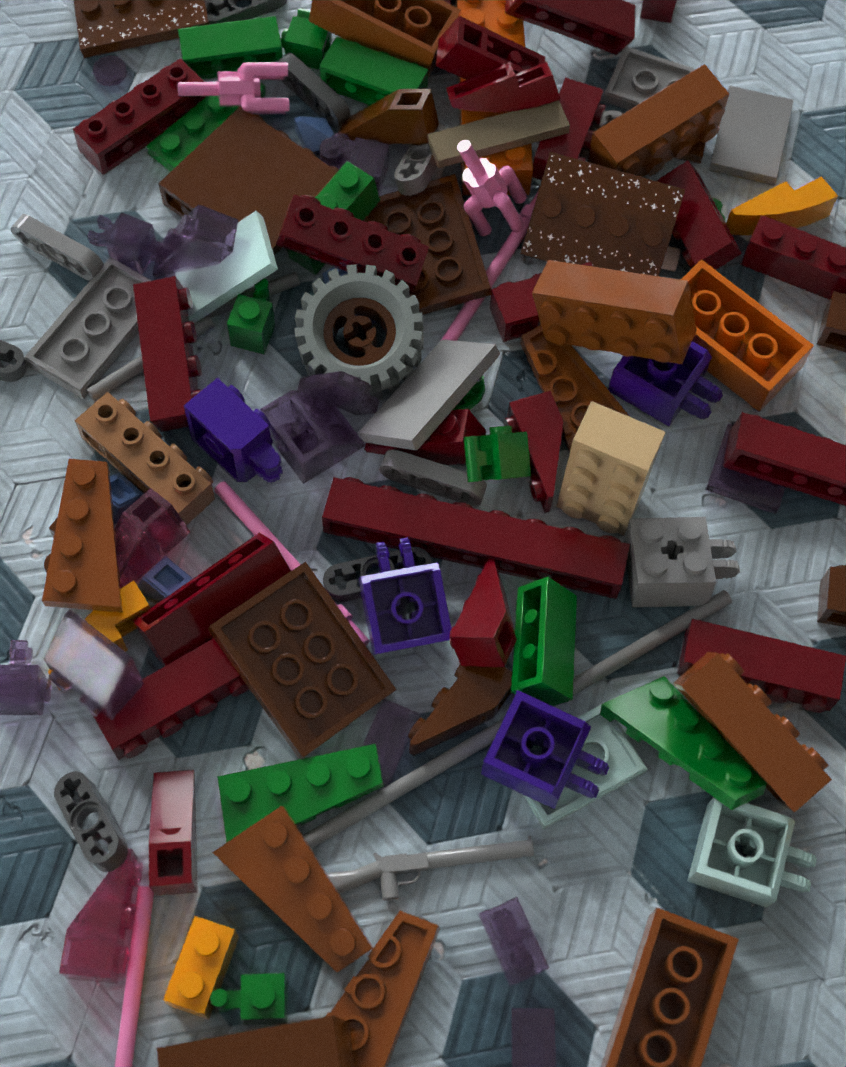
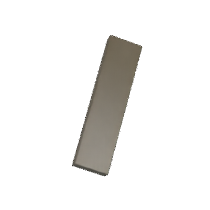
M559 100L539 107L511 111L429 133L428 144L439 169L464 162L457 150V145L463 140L470 141L478 157H483L569 133L570 124Z

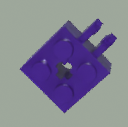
M693 341L682 364L658 362L654 359L637 356H623L613 369L608 387L610 393L668 427L681 409L703 420L710 416L712 413L711 407L692 393L711 403H716L723 397L720 387L703 378L712 356L707 349Z
M217 377L184 405L192 440L236 482H248L256 474L260 478L263 477V480H266L267 483L271 482L272 484V482L277 480L280 481L281 474H283L282 466H280L282 462L281 456L272 447L273 439L271 438L269 428L271 423L259 409L253 411L245 403L243 395L233 385L227 387Z
M408 537L400 538L399 552L404 569L391 571L388 547L385 542L376 543L380 573L361 576L358 579L372 654L448 641L451 623L438 562L415 566L410 540ZM401 598H406L407 604L413 603L415 611L409 613V620L403 619L402 614L398 615L396 612V607L400 605Z
M517 690L483 761L481 775L555 809L564 787L590 798H596L600 789L593 782L571 773L575 765L601 776L607 775L610 767L603 760L582 751L591 730L589 724ZM533 745H538L542 748L541 755H535L530 752Z

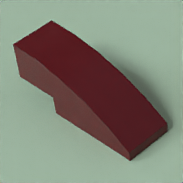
M509 62L446 88L452 108L478 112L519 111L539 107L561 99L547 62L517 74L514 73Z

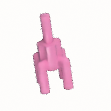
M246 62L237 71H218V82H178V96H218L219 106H242L244 111L257 114H285L289 112V98H260V80H284V77H288V63Z
M461 141L457 145V150L468 167L463 172V181L472 195L464 203V210L479 235L487 236L491 233L492 228L481 210L494 206L500 209L512 231H520L524 227V223L511 199L506 195L507 189L515 203L518 204L523 203L527 199V195L514 170L510 166H504L498 171L497 167L491 164L487 158L479 159L470 141Z

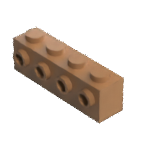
M107 392L75 420L81 438L181 528L186 527L215 500L212 488L213 480L210 475L199 466L196 469L187 462L184 452L173 443L170 446L161 439L160 432L149 421L141 422L136 417L135 410L126 400L121 398L118 401Z

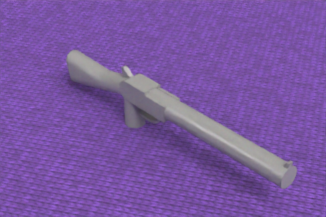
M529 836L528 840L409 855L397 854L381 857L374 853L376 861L352 871L330 872L327 875L339 894L380 878L382 899L395 900L399 898L398 886L415 883L419 879L421 871L534 856V848L531 836ZM418 872L414 880L397 883L396 874Z

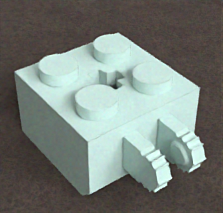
M713 797L706 807L687 881L767 908L777 900L780 886L798 892L810 891V880L784 871L785 862L810 868L815 867L817 858L816 855L789 846L795 821L789 816L749 803L731 810ZM737 844L743 846L742 850L747 855L746 857L741 856L736 851L735 846Z

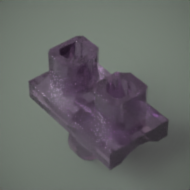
M518 897L479 913L480 921L510 987L549 969Z

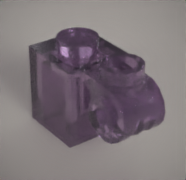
M335 133L332 137L326 138L321 142L319 147L321 161L339 170L347 161L374 177L380 196L389 167V144L360 138L352 141L343 133Z

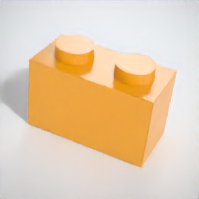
M194 916L163 998L166 1004L199 1017L210 1019L214 1008L210 1001V996L215 989H220L239 939L236 930Z

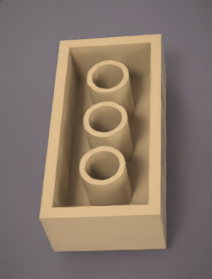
M591 401L572 442L556 507L562 509L565 514L572 518H584L596 523L605 532L619 533L625 536L629 520L633 518L666 432Z

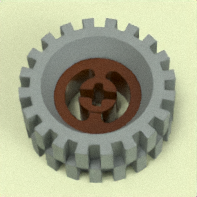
M356 264L346 265L348 274L340 276L337 268L328 272L329 282L324 284L318 278L312 283L313 296L307 292L304 293L301 298L303 310H296L295 321L297 328H294L295 338L302 364L305 365L306 372L311 380L317 379L318 387L327 393L331 388L334 391L335 398L343 401L345 400L346 393L352 394L354 403H364L363 395L372 394L373 402L383 399L382 391L387 388L393 394L400 387L399 381L402 379L405 381L413 372V366L418 367L420 364L421 350H423L424 345L422 312L419 313V302L416 296L410 297L409 286L403 280L398 285H395V276L390 271L385 270L383 276L379 277L377 276L376 266L366 265L365 273H357ZM370 319L379 323L387 334L380 348H377L376 328H372V321ZM342 327H344L346 348L349 347L351 356L343 353L335 344V337ZM360 334L363 338L366 337L367 339L361 341L360 338L354 336Z

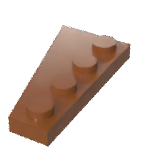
M541 325L521 336V347L542 393L551 390L564 421L562 437L569 452L575 434L591 401L629 416L572 345H559L546 341Z
M69 459L42 602L45 606L123 613L109 466L105 461Z
M284 806L279 807L212 852L337 973L374 948Z
M399 911L369 953L366 963L356 977L353 976L344 989L345 992L332 1011L328 1012L325 1016L333 1015L349 1022L355 1067H388L440 931L439 925Z

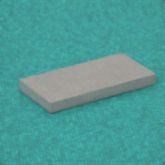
M110 257L94 278L87 283L25 356L27 366L84 399L88 394L86 389L100 380L138 334L133 284L152 280Z
M442 339L358 432L363 442L417 451L498 358L500 353L496 344Z

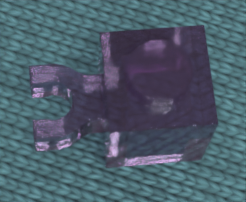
M122 212L114 224L107 217L99 215L97 219L98 226L105 231L103 233H96L90 230L87 234L89 243L100 247L106 246L109 257L114 258L142 275L158 250L153 225Z
M11 640L10 664L0 665V715H43L44 702L50 701L51 680L47 679L39 665H31L33 649L28 648L27 640Z

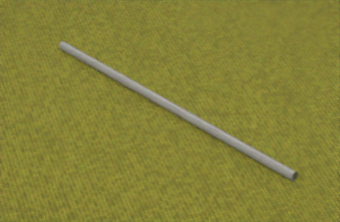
M725 590L711 597L710 602L701 606H695L575 676L573 696L685 631L692 618L702 621L731 604L732 599ZM503 719L310 830L303 837L312 849L492 744Z

